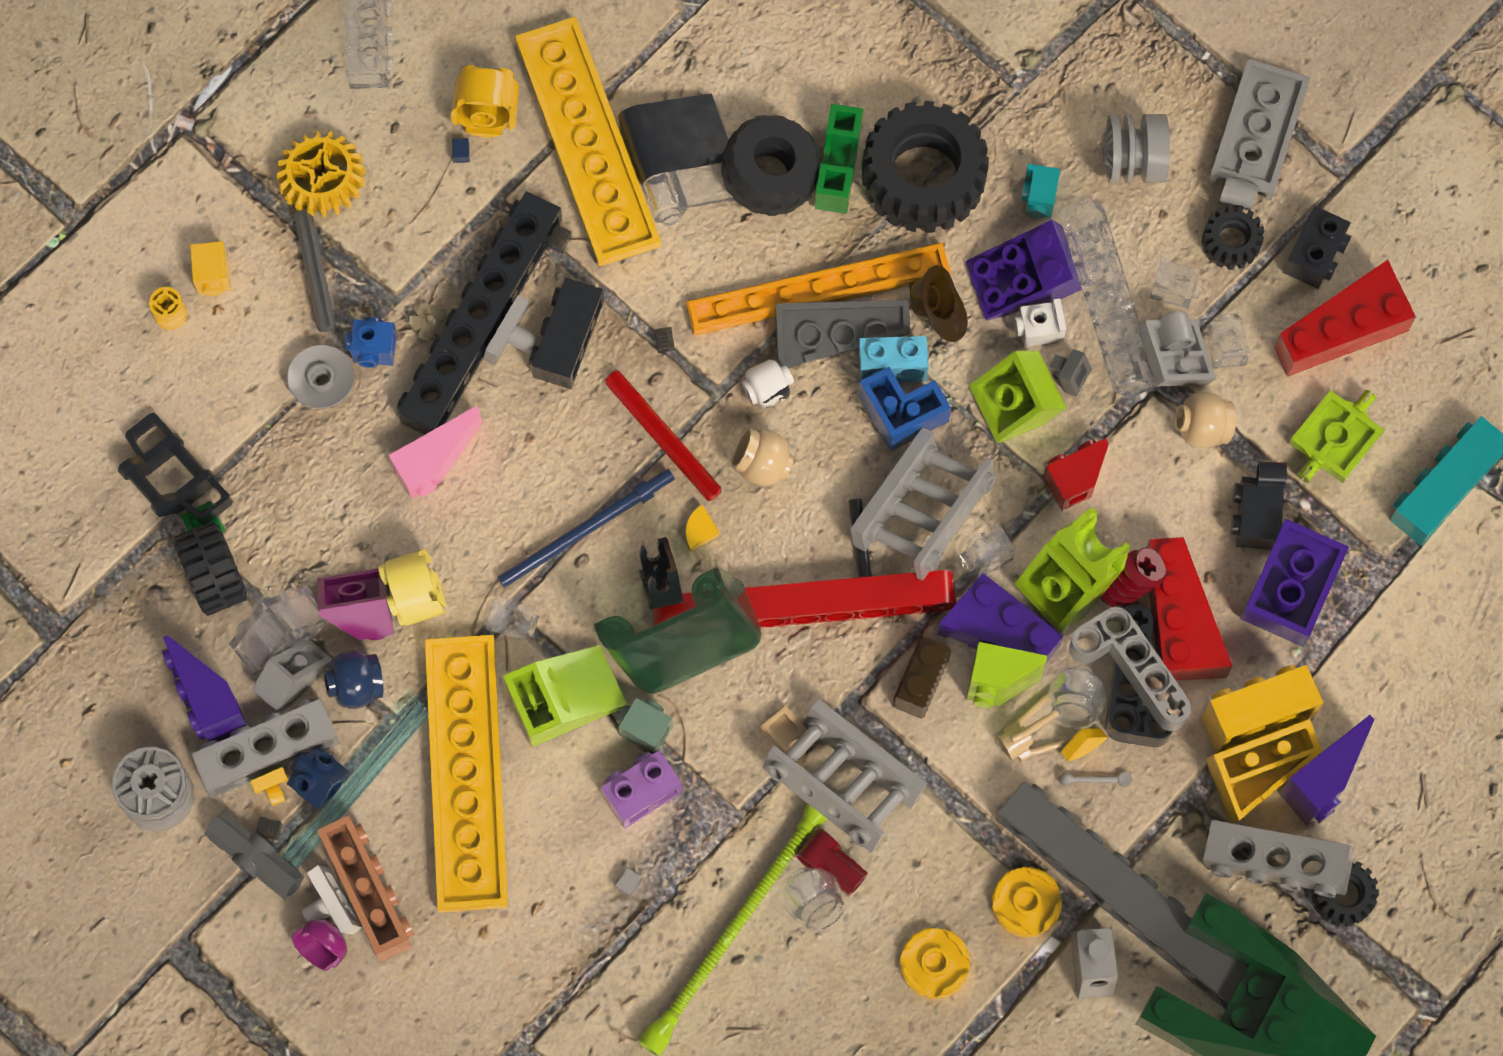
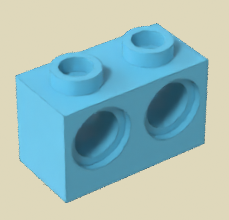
M927 336L859 338V380L861 381L890 367L898 383L926 382L928 373Z

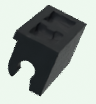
M667 537L658 539L657 549L659 554L654 558L647 556V550L644 545L639 550L642 567L639 570L650 610L683 603L678 570Z

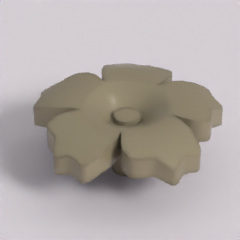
M420 303L419 308L415 310L416 316H409L408 325L413 332L419 331L418 339L424 342L432 341L434 336L441 337L446 329L445 322L443 321L448 317L445 309L435 307L431 312L428 303Z

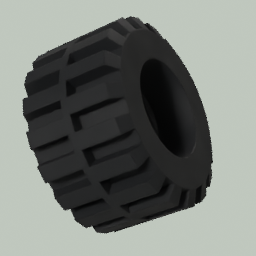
M213 521L175 536L174 546L203 613L209 616L246 601V588L218 524Z

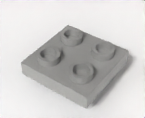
M1179 311L1170 313L1160 320H1144L1137 326L1157 386L1209 385L1216 380L1197 319H1189L1186 312Z

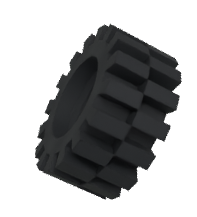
M1227 205L1225 211L1219 208L1216 210L1215 215L1211 214L1206 223L1202 236V243H1204L1203 251L1205 254L1210 253L1208 259L1211 262L1217 259V266L1220 268L1223 267L1224 263L1228 264V270H1234L1235 265H1238L1239 269L1245 268L1246 262L1250 265L1254 261L1255 256L1257 257L1264 241V226L1260 227L1261 220L1259 217L1252 218L1254 214L1252 210L1249 209L1247 214L1242 212L1244 206L1238 205L1237 210H1233V205ZM1230 227L1239 229L1245 235V243L1236 248L1227 246L1221 240V232Z
M1358 861L1355 864L1352 863L1349 882L1353 883L1358 890V899L1353 905H1341L1334 898L1318 895L1315 893V889L1311 890L1314 891L1311 897L1312 903L1316 902L1317 904L1315 910L1317 913L1322 912L1325 915L1322 919L1326 922L1332 920L1335 926L1345 924V927H1349L1354 923L1362 922L1375 908L1378 902L1376 898L1379 896V889H1376L1378 882L1376 877L1371 878L1370 874L1372 871L1369 868L1366 870L1361 868L1363 863Z

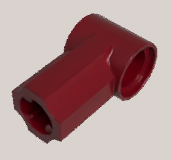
M818 828L795 856L811 872L816 875L821 874L847 897H850L868 876V872L841 850L840 844L830 834Z

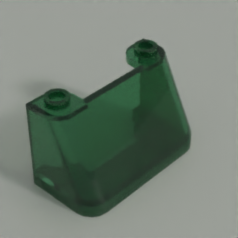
M716 567L701 574L694 581L691 591L696 607L640 633H637L630 622L621 616L608 617L595 623L594 627L604 648L637 688L650 694L660 693L750 652L758 646L762 636L761 628L742 581Z

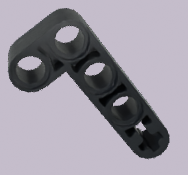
M1141 605L1128 607L1126 611L1133 620L1139 621L1140 630L1149 643H1151L1152 613ZM1121 624L1119 625L1118 633L1124 630ZM1129 649V650H1127V651H1133V652H1135L1136 654H1138L1140 660L1143 659V656H1142V654H1141V652H1140L1139 650H1136V649ZM1114 660L1105 724L1108 736L1118 742L1147 747H1161L1165 745L1173 731L1165 730V733L1161 735L1150 731L1148 724L1157 721L1148 708L1142 706L1143 701L1137 692L1132 696H1126L1120 692L1119 685H1131V683ZM1118 716L1126 717L1130 721L1131 727L1128 729L1119 728L1116 726L1114 718Z

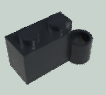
M1259 460L1256 478L1242 476L1240 483L1234 484L1233 503H1238V514L1232 516L1231 535H1236L1235 547L1272 549L1282 527L1284 488L1287 478L1286 462Z

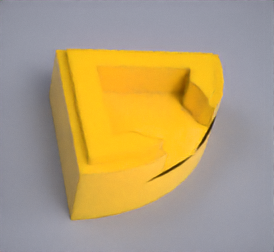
M703 505L695 509L686 525V542L690 552L720 536L719 530Z
M1101 728L1080 729L1064 746L1061 753L1067 761L1078 759L1093 751L1108 737Z

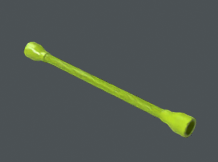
M808 803L805 804L802 819L797 825V831L794 832L792 838L784 846L785 849L781 850L782 852L779 853L774 863L771 864L772 867H769V870L763 875L764 877L758 882L759 885H756V888L753 889L754 892H751V895L745 900L746 903H743V906L740 907L741 910H738V914H735V917L732 919L733 921H730V924L725 928V932L722 933L719 937L720 939L717 940L712 950L709 951L704 961L701 962L702 965L698 966L699 968L693 973L694 976H691V979L685 984L686 987H683V991H680V994L677 995L678 998H675V1002H672V1005H670V1009L665 1010L660 1018L649 1024L637 1039V1042L655 1056H661L670 1044L674 1027L679 1022V1015L682 1014L685 1010L684 1008L687 1007L692 997L698 992L697 989H700V986L703 985L702 982L706 981L705 978H708V975L711 974L710 971H713V967H716V964L719 962L718 960H721V956L726 953V949L729 948L728 945H731V942L740 933L739 931L742 930L747 920L750 919L749 916H752V913L758 908L757 905H760V902L763 901L762 898H765V895L771 890L770 887H773V884L776 883L775 880H778V877L781 876L783 869H786V866L789 864L788 862H791V859L794 857L793 855L799 850L806 837L811 836L816 828L828 821L826 817Z

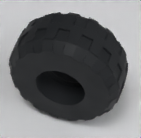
M778 115L757 116L742 123L729 138L722 156L721 175L723 176L727 191L740 206L742 205L756 214L759 213L767 216L787 214L802 206L815 189L819 177L821 154L813 136L794 120L792 121ZM763 155L773 156L785 165L787 173L779 176L769 175L757 166L755 158Z

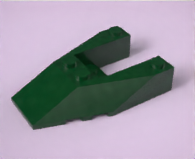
M1207 893L1198 905L1185 933L1247 966L1220 1020L1156 986L1135 1025L1191 1056H1367L1376 1038V1035L1297 952L1240 911Z

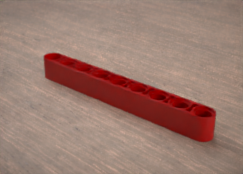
M937 570L929 571L923 581L918 579L916 572L682 593L683 603L652 609L655 635L678 636L943 612L951 610L957 601L953 572Z

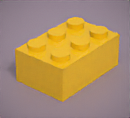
M1294 664L1288 665L1276 671V676L1264 680L1263 676H1259L1243 684L1245 688L1232 692L1231 688H1227L1211 696L1212 700L1208 703L1201 720L1216 754L1309 719L1312 721L1322 706L1323 700L1307 665L1296 668Z

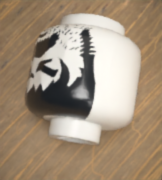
M767 360L746 371L742 386L752 405L757 404L760 408L765 409L788 399L790 396L789 385L793 384L794 380L786 365L780 367L775 360Z

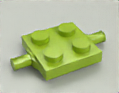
M1331 390L1328 392L1289 442L1290 445L1304 454L1307 460H1309L1300 472L1297 473L1300 479L1307 473L1303 481L1309 483L1315 473L1321 469L1330 473L1340 482H1345L1385 431V429L1372 421L1367 412H1365L1377 398L1374 393L1367 399L1371 391L1364 390L1359 399L1353 403L1342 399Z

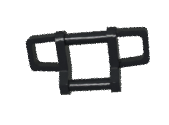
M148 414L126 432L125 437L137 454V457L128 458L118 467V473L125 480H130L151 503V510L158 517L185 510L197 521L205 525L232 505L233 500L228 492L217 482V477L213 472L203 468L184 447L183 439L177 433H173L157 414ZM152 427H158L166 437L143 454L137 445L138 438ZM175 456L194 478L175 493L161 495L145 476L150 475L171 457ZM213 487L221 496L216 503L203 512L198 511L191 505Z

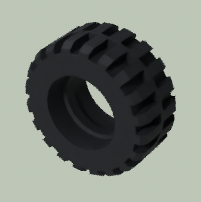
M924 101L923 106H916V102H910L905 104V109L902 111L898 107L890 110L887 120L880 118L874 125V131L869 132L863 152L862 184L866 187L865 195L868 201L871 203L875 202L874 210L880 216L889 215L888 222L898 227L900 223L907 225L906 230L916 232V228H925V233L935 232L937 226H942L946 230L954 227L955 219L960 222L965 220L969 216L970 209H975L979 204L981 194L984 193L989 166V157H987L988 147L985 139H980L981 131L974 123L969 125V117L962 111L955 114L952 112V106L943 104L942 108L934 106V101ZM917 147H929L939 150L949 157L956 168V172L950 180L941 185L920 187L904 180L897 173L894 161L907 150Z

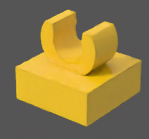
M283 767L250 781L255 794L263 791L267 792L272 806L286 801L280 784L289 779Z

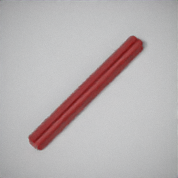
M618 370L609 374L605 379L608 388L707 501H712L721 493V486L625 376Z

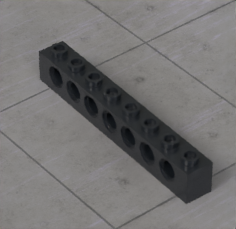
M527 191L521 200H515L509 211L510 219L505 228L501 226L497 230L493 239L494 247L489 255L485 253L478 264L477 271L479 273L473 282L469 281L465 285L461 295V299H463L458 309L453 308L450 311L445 322L447 328L441 337L437 336L434 339L429 350V354H431L425 365L420 364L413 377V382L415 383L409 393L405 391L400 397L397 410L401 424L425 435L448 421L482 362L490 341L517 295L520 296L562 223L561 207ZM522 228H531L534 230L529 235H521L518 233L519 230H521ZM507 255L518 257L516 261L511 263L502 260ZM492 282H499L502 284V286L497 290H490L486 288L487 285ZM477 309L486 311V314L479 318L470 315ZM459 337L471 339L466 345L454 343ZM445 364H450L455 367L449 373H441L438 371L439 368ZM428 392L439 394L433 401H424L422 399Z

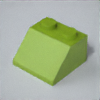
M1014 351L969 385L996 443L1004 442L1043 426L1067 409L1039 351Z
M979 642L967 700L973 701L975 706L990 709L994 705L1002 706L1041 680L1047 655Z

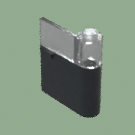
M712 93L639 104L626 108L618 115L620 126L656 223L671 226L682 219L681 216L684 215L688 208L734 200L727 191L723 176L721 175L722 156L729 139Z

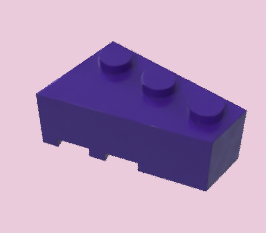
M984 573L979 576L940 622L937 634L944 638L950 637L966 643L968 647L976 650L978 643L982 642L1047 655L1046 664L1059 650L1064 637Z

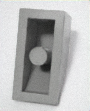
M308 638L269 659L252 689L267 704L278 711L296 701L324 670L331 665L333 659Z

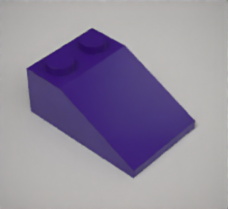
M1285 519L1240 619L1304 647L1311 635L1349 546Z
M1368 715L1290 777L1281 791V797L1306 826L1315 819L1319 824L1335 812V808L1341 803L1338 798L1348 783L1373 725L1374 718L1371 715Z

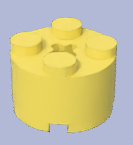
M425 548L387 560L385 564L378 566L384 585L388 584L392 595L387 596L390 611L393 616L397 615L401 626H409L447 613L444 608L446 607V601L437 571L434 572L432 568L428 569L427 564L433 561Z

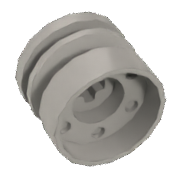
M1131 114L1124 116L1122 129L1119 116L1108 115L1102 146L1103 164L1106 168L1108 183H1119L1121 168L1125 183H1132L1135 168L1140 169L1143 183H1163L1167 181L1170 139L1166 114H1144L1139 129H1135Z
M158 747L138 748L127 754L116 766L112 777V792L118 805L134 824L148 831H167L179 825L190 813L195 800L194 785L179 759L168 750ZM151 780L155 783L156 787L150 790L145 785L147 781Z

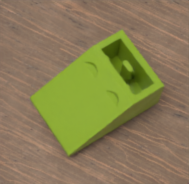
M600 645L537 661L503 675L505 687L532 748L619 711L627 704Z

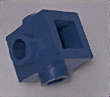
M317 747L307 755L301 753L294 760L290 767L293 772L287 785L315 808L320 809L338 796L350 771L337 762L331 754Z

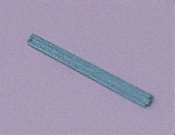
M415 701L284 852L283 857L290 865L298 868L322 841L317 830L342 818L428 718V708L423 703Z

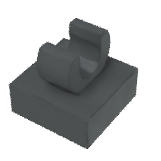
M1075 349L1072 350L1068 359L1055 355L1049 366L1055 370L1053 375L1060 380L1065 393L1076 397L1092 370L1085 353Z

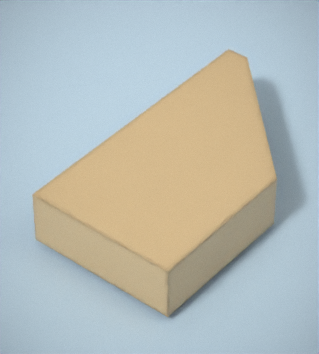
M785 704L759 725V730L784 754L808 730ZM806 752L796 762L804 769Z

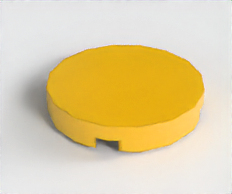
M1034 867L1017 868L1005 873L996 883L991 898L992 912L998 924L1008 933L1019 937H1036L1047 932L1057 921L1062 908L1061 893L1055 880L1045 871Z
M925 928L913 934L904 945L900 957L901 975L907 986L917 995L929 999L946 998L956 993L966 982L970 969L969 951L963 940L952 931L939 928Z

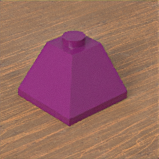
M378 568L317 579L318 612L320 617L358 640H381L388 635H394L393 617L387 602V596H389L388 584L384 585Z

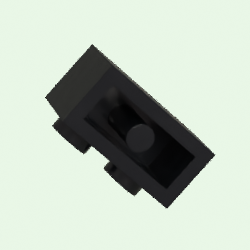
M1314 206L1282 273L1319 289L1323 279L1330 281L1338 266V263L1333 261L1336 253L1344 254L1352 236L1346 234L1351 222Z

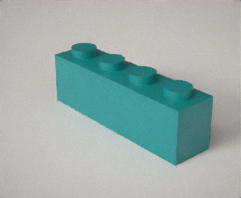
M1482 416L1474 424L1468 421L1457 433L1456 437L1459 441L1453 448L1447 444L1434 459L1438 464L1432 471L1425 468L1413 482L1417 487L1409 495L1404 491L1392 505L1395 512L1390 521L1420 546L1427 541L1503 457V433Z

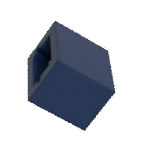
M469 138L452 139L453 162H470Z

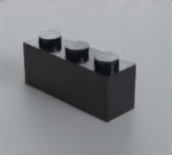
M566 277L562 288L556 287L551 301V306H554L551 317L546 316L541 326L540 335L543 336L539 347H533L529 358V365H532L534 378L572 390L604 304L603 289Z

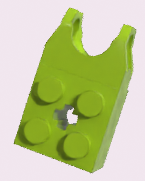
M1093 507L1082 513L1072 523L1058 530L1053 538L1043 546L1014 584L1060 634L1088 614L1125 568L1127 555L1131 548L1126 541L1115 549L1107 548L1100 543L1095 533L1098 512Z

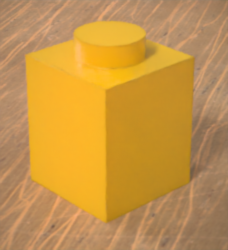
M224 241L190 245L193 282L198 294L203 293L207 296H215L223 291L231 290L229 258Z

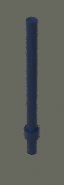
M666 469L647 482L642 480L633 486V491L497 576L503 588L507 587L639 502L642 504L646 503L654 497L653 493L675 480L673 474L669 469Z

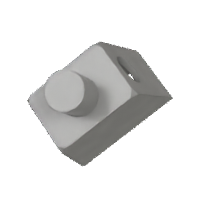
M1111 927L1070 932L1078 999L1113 996L1118 972ZM1096 981H1104L1103 983L1092 984Z

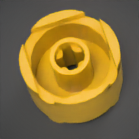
M474 65L464 66L454 83L450 116L452 123L456 127L460 123L465 126L466 133L479 137H497L502 135V130L509 128V132L513 130L516 125L520 91L517 81L513 78V72L506 68L494 70L478 68Z

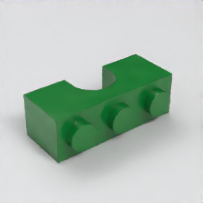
M831 104L823 160L820 165L816 188L815 209L844 214L848 212L862 129L863 108Z

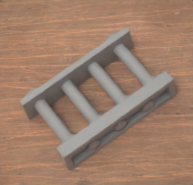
M922 427L850 528L854 546L866 552L872 542L879 541L915 559L914 565L917 578L923 581L929 571H934L938 567L942 552L983 493L987 494L992 489L995 482L992 460L985 458L978 470L970 468L939 453L934 432ZM933 464L968 481V484L959 496L920 477L926 465L930 466ZM917 490L951 508L940 522L902 503L906 493ZM897 515L933 534L922 548L884 529V525L890 516L894 517Z
M818 699L810 707L803 722V725L808 730L785 754L776 746H773L762 768L774 780L783 783L850 836L856 845L864 847L872 853L884 834V831L878 828L879 825L899 803H903L909 809H912L919 801L928 783ZM817 739H821L835 751L811 775L796 762ZM845 760H848L860 769L862 773L839 797L823 783ZM872 781H875L888 791L889 794L866 818L854 809L851 804Z

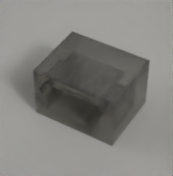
M556 225L547 241L548 247L563 253L572 238V231Z
M672 328L655 329L658 353L675 351Z
M260 816L255 833L263 838L278 841L283 824L281 821Z

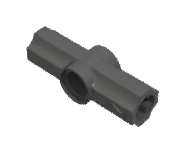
M225 811L217 815L208 825L204 833L205 836L218 848L231 856V860L242 871L253 879L258 878L283 900L292 896L300 887L304 879L300 871L277 855V850L255 832L253 834L250 833Z

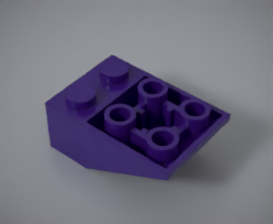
M1054 220L1041 224L965 261L987 321L1017 313L1022 306L1053 302L1054 299L1061 300L1087 287L1067 228Z
M168 635L163 637L167 646L166 649L161 650L163 657L174 678H180L174 681L187 710L192 708V710L187 712V715L200 740L206 738L207 741L217 740V742L231 737L230 734L234 730L248 726L229 684Z

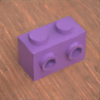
M660 750L654 754L650 752L642 754L633 762L634 766L624 773L621 770L616 771L603 781L605 785L601 787L602 796L624 829L683 792L681 781Z

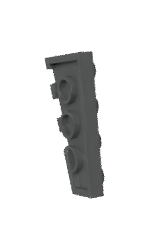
M909 299L782 303L775 305L777 362L780 367L786 365L788 369L859 349V338L901 337L910 334Z

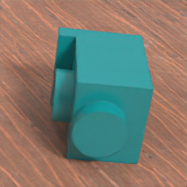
M1028 163L1021 201L1027 202V216L1035 219L1052 217L1060 169Z

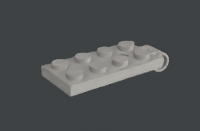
M1248 58L1208 181L1215 183L1216 178L1226 181L1219 200L1220 202L1236 207L1238 205L1244 206L1243 209L1251 210L1257 191L1266 193L1265 199L1272 200L1310 77ZM1253 152L1256 154L1257 159L1249 161L1246 159L1245 153Z

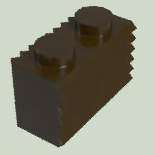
M920 636L894 695L892 705L894 708L920 719L925 717L934 693H936L939 681H941L947 663H949L951 654L949 646Z

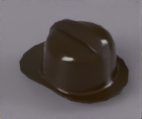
M935 265L930 267L924 274V277L909 282L911 309L918 318L931 321L941 338L948 342L959 341L967 330L966 309L949 272L943 266Z

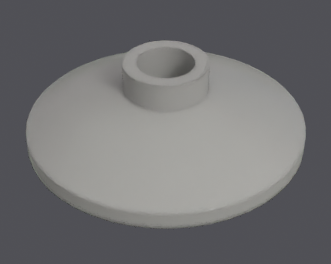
M315 345L301 351L292 360L287 373L288 386L294 398L301 404L314 409H326L341 403L351 392L355 379L354 368L348 356L341 350L328 345ZM321 377L328 378V382L325 385H318L316 382Z

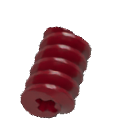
M1149 547L1129 552L1125 568L1100 599L1110 607L1125 608L1131 605L1132 602L1137 601L1147 592L1159 586L1164 580L1166 568L1162 557Z

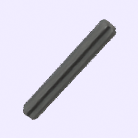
M307 209L298 210L295 212L294 217L317 327L320 332L332 331L335 329L336 324L314 219L307 212Z

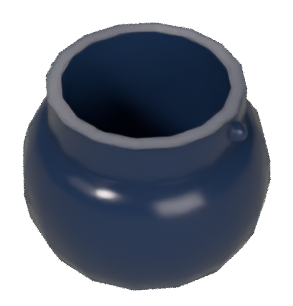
M360 651L342 652L333 658L330 669L324 670L327 696L329 698L335 697L337 704L344 708H362L369 705L372 699L383 698V678L377 654L365 655V653Z

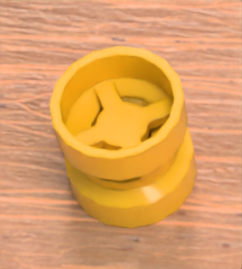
M162 287L155 290L150 296L149 307L151 313L161 328L173 330L183 325L187 317V310L177 290L171 287Z

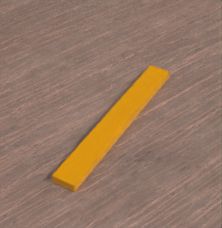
M941 242L686 301V307L695 336L776 317V304L841 302L909 286V282L924 277L927 270L935 265L943 266L949 274H951L943 243Z

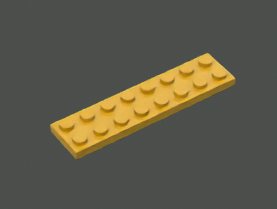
M575 16L516 35L517 47L598 266L610 264L661 247L659 234L577 17Z
M494 635L425 639L437 910L439 913L509 908Z

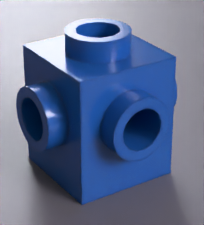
M366 317L363 320L354 319L353 331H347L345 343L346 351H350L353 363H358V365L366 368H375L378 365L393 366L397 341L395 324L383 322V320L375 317Z

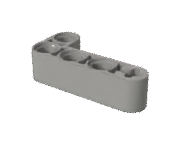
M1120 607L1109 608L1074 631L1069 645V652L1076 662L1089 664L1109 652L1163 729L1177 731L1185 725L1191 712V703L1125 609ZM1117 621L1123 626L1124 630L1114 633L1107 628L1106 623ZM1082 638L1089 639L1094 643L1095 648L1083 650L1078 646L1077 641ZM1129 649L1139 650L1143 659L1139 661L1130 660L1125 652ZM1155 677L1161 681L1163 687L1158 690L1151 689L1147 686L1145 679ZM1167 693H1169L1168 699L1166 700L1165 696ZM1170 707L1171 710L1178 708L1180 710L1179 716L1175 713L1169 715L1167 713L1168 708Z

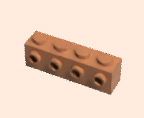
M347 815L318 829L317 832L380 963L413 948L408 938L413 936L414 933L406 916L399 919L393 908L399 902L391 885L384 888L380 881L379 875L383 874L384 870L376 854L368 856L364 845L370 841L361 823L354 826L350 816Z

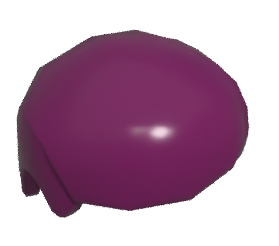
M311 919L305 922L291 938L298 952L312 965L324 971L338 966L347 954V943L343 933L340 932L336 925L323 919Z

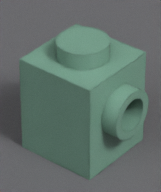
M636 698L632 706L625 705L617 719V723L620 724L619 733L621 737L654 754L660 749L673 727L672 717L663 713L664 708L649 699L643 702Z

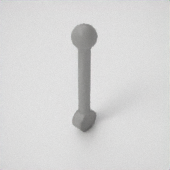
M1065 772L1059 776V781L1064 786H1068L1071 783H1118L1121 787H1127L1131 783L1132 777L1127 772H1122L1119 776H1072L1070 773Z

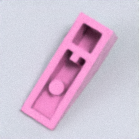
M477 406L388 455L393 470L411 499L418 495L423 497L430 494L436 489L437 484L442 482L482 424L480 410Z

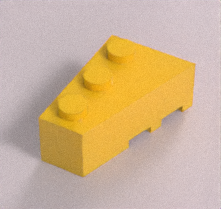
M1309 719L1206 758L1230 823L1240 821L1248 812L1269 797L1290 777L1323 751Z

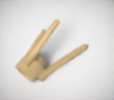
M1056 688L1050 689L1017 720L1002 729L1003 734L997 738L1010 760L1018 757L1023 762L1031 756L1063 748L1073 738L1029 749V746L1034 744L1030 734L1059 715L1057 710L1043 716L1026 728L1021 726L1057 693Z

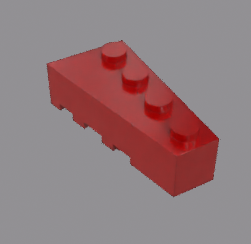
M1387 259L1281 332L1274 349L1288 377L1406 333L1410 330L1416 316Z
M1184 537L1149 539L1147 547L1155 550L1162 557L1166 568L1165 578L1162 583L1149 592L1156 653L1176 681L1227 678L1233 666Z

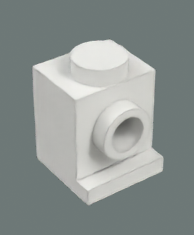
M1054 299L1053 302L1020 307L1019 315L1014 317V326L1017 337L1022 336L1024 347L1064 341L1066 325L1060 299ZM1041 319L1046 320L1044 323H1037L1035 321Z

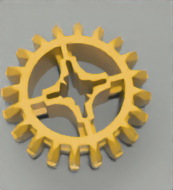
M316 130L315 138L309 139L303 133V142L299 144L297 141L292 140L291 147L293 151L283 149L282 155L285 160H278L277 167L280 171L277 172L276 179L280 183V193L286 195L285 199L289 205L295 204L297 211L307 208V212L312 216L317 211H321L322 217L326 218L327 210L333 209L334 213L339 215V206L344 205L350 208L352 205L350 198L359 199L360 193L357 188H364L365 181L362 176H365L366 170L365 166L362 165V155L356 153V146L353 143L347 144L346 138L343 135L335 140L334 134L329 131L324 138ZM331 156L342 161L346 165L347 171L340 170L339 166L332 165ZM295 178H302L303 182L310 183L311 192L297 185Z

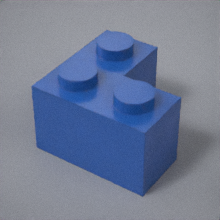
M890 367L859 381L858 396L890 451L914 440L922 427L932 431L949 422L951 407L935 380L906 395Z

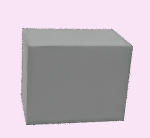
M627 868L615 885V888L631 898L642 882V877Z

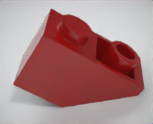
M1106 438L1098 442L1095 439L1089 440L1077 448V452L1068 456L1062 453L1048 461L1043 478L1061 511L1092 497L1109 446Z

